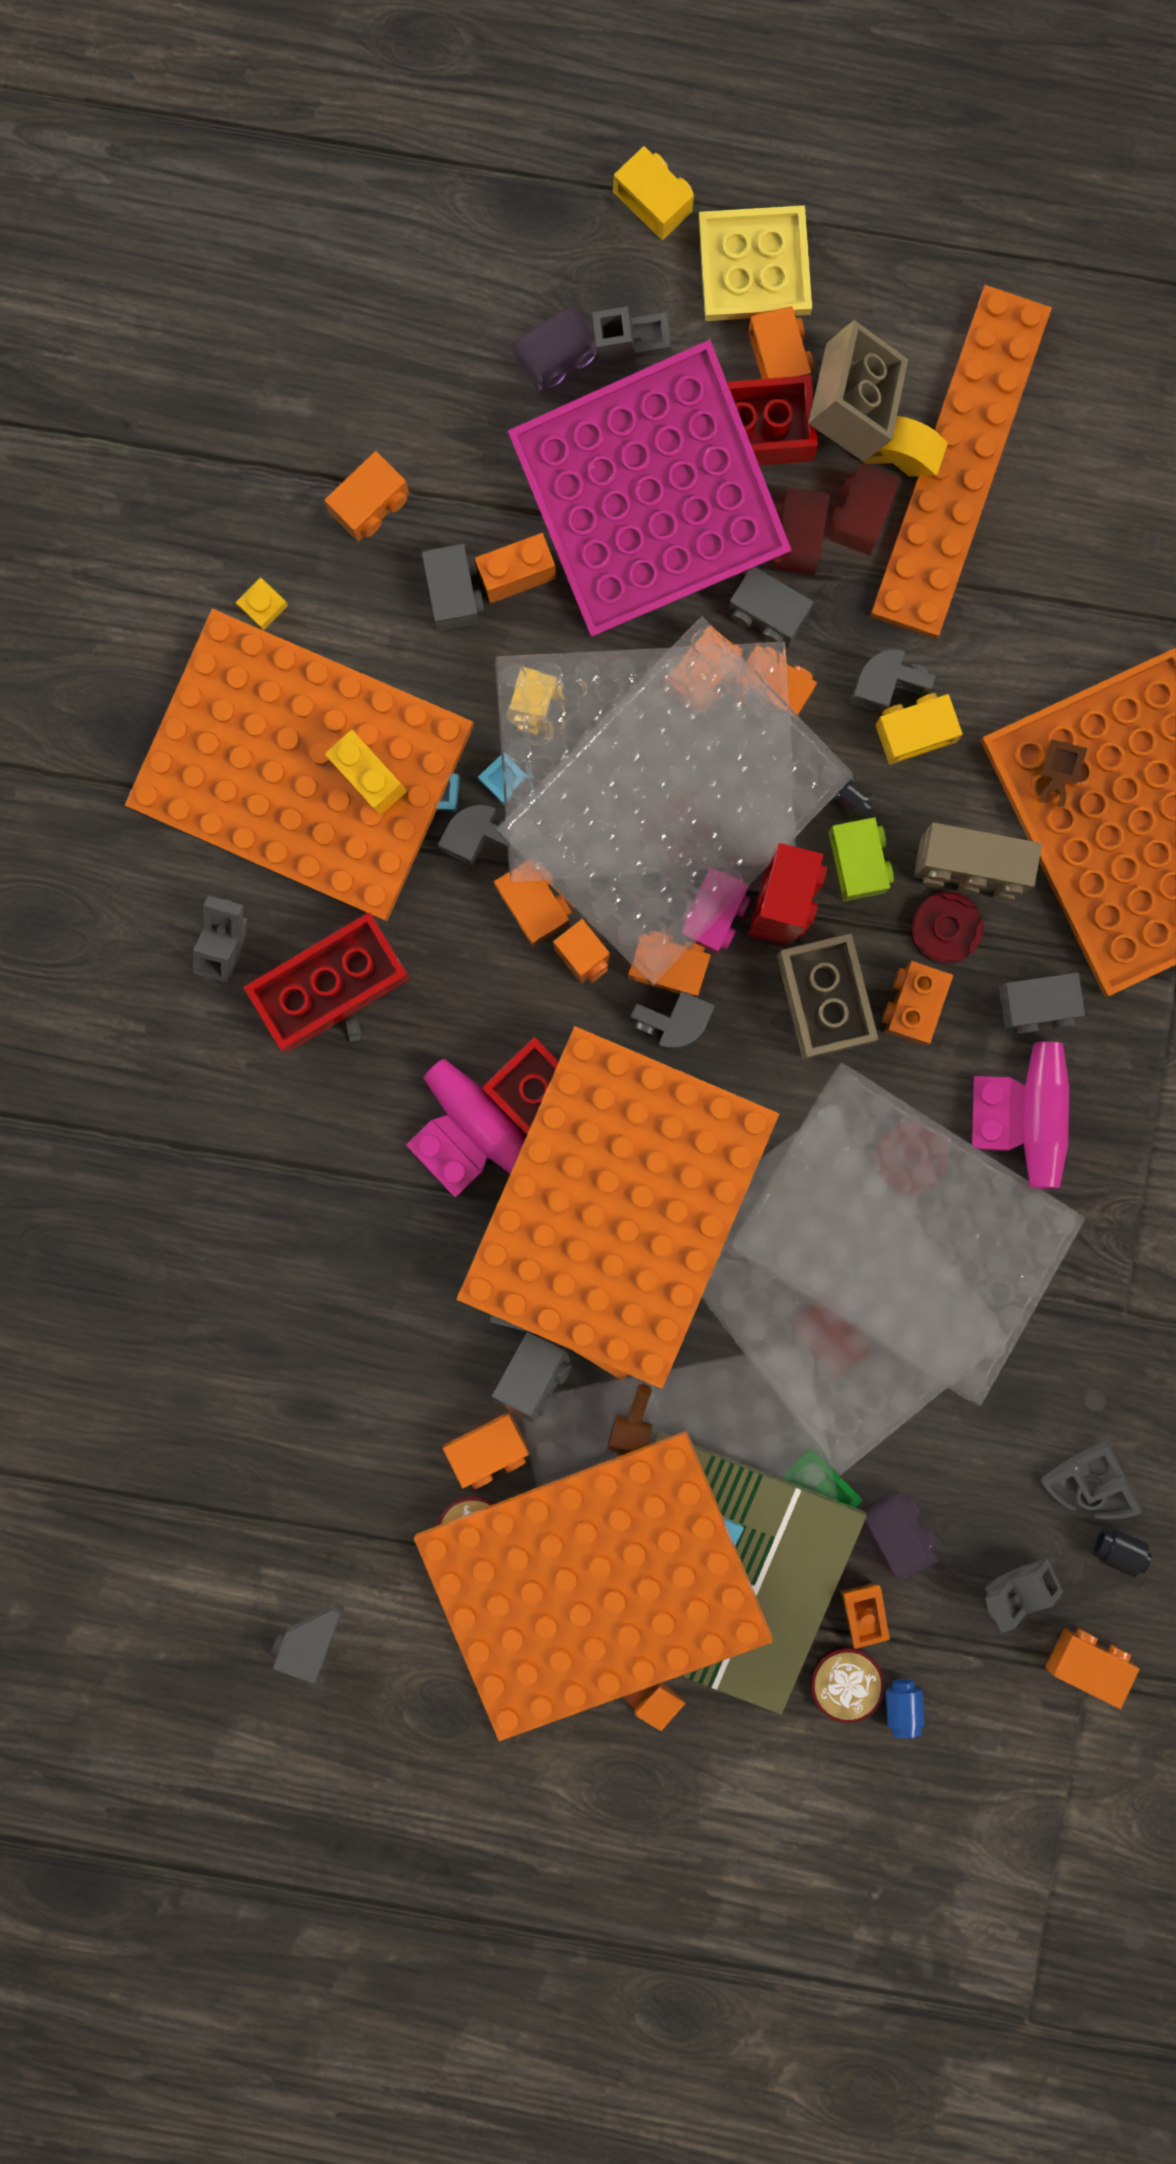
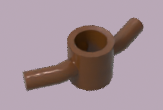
M646 1384L638 1386L629 1415L625 1416L617 1413L615 1416L607 1450L617 1452L616 1457L649 1444L653 1424L642 1421L652 1393L651 1387Z

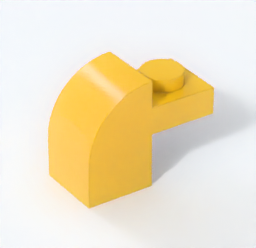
M897 416L892 440L865 460L864 463H893L909 477L937 476L948 442L931 427L910 418Z

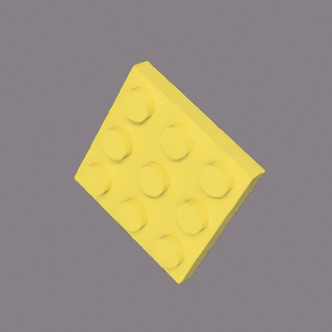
M805 205L699 212L698 223L705 321L750 319L751 316L789 306L793 307L795 316L811 315L812 299Z

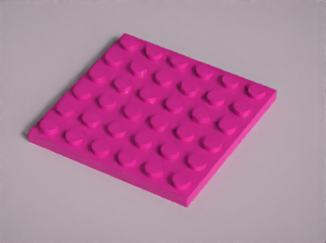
M710 339L508 430L591 637L792 551Z

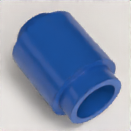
M911 1679L892 1681V1686L885 1689L888 1727L892 1728V1735L898 1738H914L922 1735L921 1727L925 1725L922 1687L916 1686L914 1680Z

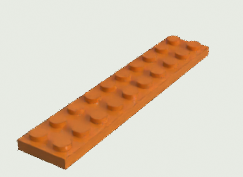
M987 285L984 286L934 429L948 442L937 476H918L870 614L871 618L936 640L939 637L1052 307Z

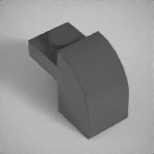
M628 306L592 312L596 348L603 361L615 365L639 364L638 358L672 353L667 312L631 318Z
M888 650L881 652L871 658L864 666L856 682L850 705L882 714V711L889 707L894 689L923 697L932 690L936 675L928 673V669L920 665L908 664L907 667L901 665L905 651Z
M476 805L461 810L451 819L438 846L441 852L473 867L485 841L518 856L523 845V838L518 835L519 830L508 823L500 821L499 825L494 824L497 817L495 808Z
M208 895L203 905V931L193 950V974L225 983L229 982L237 964L246 934L247 918L243 917V905Z
M681 991L670 1018L636 1004L630 1020L636 1023L634 1028L642 1033L653 1037L656 1032L663 1034L658 1048L679 1050L691 1045L700 1037L707 1026L715 1005Z
M1048 1559L1014 1569L996 1578L985 1587L988 1596L985 1598L988 1613L996 1621L1001 1633L1014 1630L1026 1614L1053 1607L1063 1594V1590Z

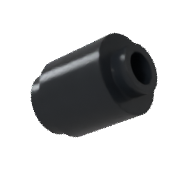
M1103 1528L1094 1542L1092 1551L1093 1555L1099 1558L1100 1563L1131 1577H1136L1139 1573H1145L1152 1559V1554L1148 1552L1149 1546L1146 1542L1117 1529L1110 1531Z

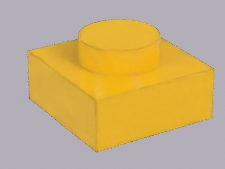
M261 577L236 602L237 606L263 631L288 606L287 602Z

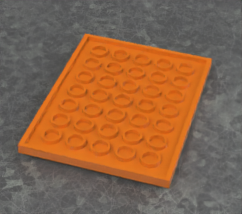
M212 609L125 806L366 913L370 912L371 915L384 921H388L475 724L469 719ZM351 729L407 790L382 815L367 802L325 755Z
M1176 648L986 735L980 740L1028 841L1042 843L1039 863L1105 998L1176 965ZM1051 739L1087 748L1078 783L1066 782L1067 798L1064 807L1057 806L1060 796L1055 790H1051L1048 793L1045 803L1039 802L1042 790L1050 781L1049 777L1041 776L1040 773Z
M574 1026L456 1300L663 1389L779 1113Z
M687 1431L422 1531L414 1537L499 1741L773 1643L772 1633Z

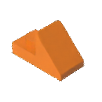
M873 1582L839 1591L846 1612L850 1638L854 1649L890 1640L882 1590L879 1584Z
M664 1682L623 1697L634 1708V1713L638 1718L660 1731L686 1704Z

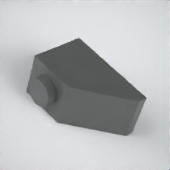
M337 1603L291 1625L285 1636L278 1634L271 1652V1656L277 1657L273 1669L315 1684L322 1670L344 1605Z

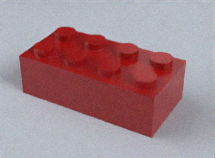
M811 375L727 382L759 466L813 461L818 442L816 429L808 424L813 405Z
M783 843L778 844L764 871L748 937L785 947H790L796 939L800 940L805 931L809 929V926L813 924L818 903L812 902L815 894L818 893L819 888H822L825 880L827 866L821 865L824 854Z
M369 912L243 988L280 1050L289 1053L409 981L410 977L374 917Z
M534 1037L482 1089L528 1135L559 1062Z

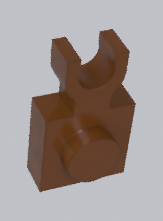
M1053 739L1050 740L1040 773L1041 776L1049 777L1050 781L1042 790L1039 802L1045 803L1048 793L1051 790H1055L1060 796L1057 806L1064 807L1067 798L1066 782L1078 783L1087 748Z

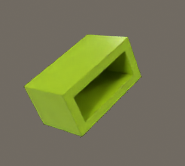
M876 818L832 826L828 833L843 902L886 893L890 889V883L894 882V875L890 861L885 862L882 848L886 847V837L883 827H877Z

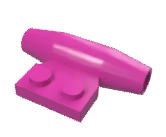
M1059 1042L1033 1043L1025 1085L1011 1077L974 1076L971 1150L1009 1151L1024 1144L1030 1188L1060 1189L1068 1149L1069 1081L1064 1047Z
M440 1060L425 1074L423 1079L447 1115L431 1120L406 1146L456 1198L483 1173L488 1158L511 1174L526 1137L519 1126L495 1103L479 1084L447 1060Z

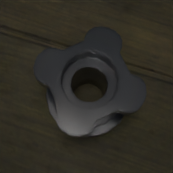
M853 774L826 801L829 805L834 803L847 815L845 817L847 821L852 816L858 821L872 806L868 801L872 794L870 792L866 794L853 782L856 779Z

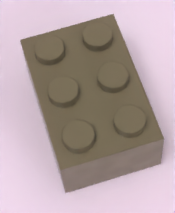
M853 320L826 343L808 424L864 462L892 440L908 359Z
M933 822L921 835L913 878L922 879V884L930 887L942 888L944 884L958 886L957 891L962 893L979 894V890L993 893V898L1014 901L1015 897L1019 898L1035 886L1042 843Z
M852 933L780 950L776 957L802 1060L871 1044L879 1040Z

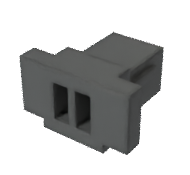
M357 1019L346 1020L350 1042L361 1040L360 1035L362 1034Z

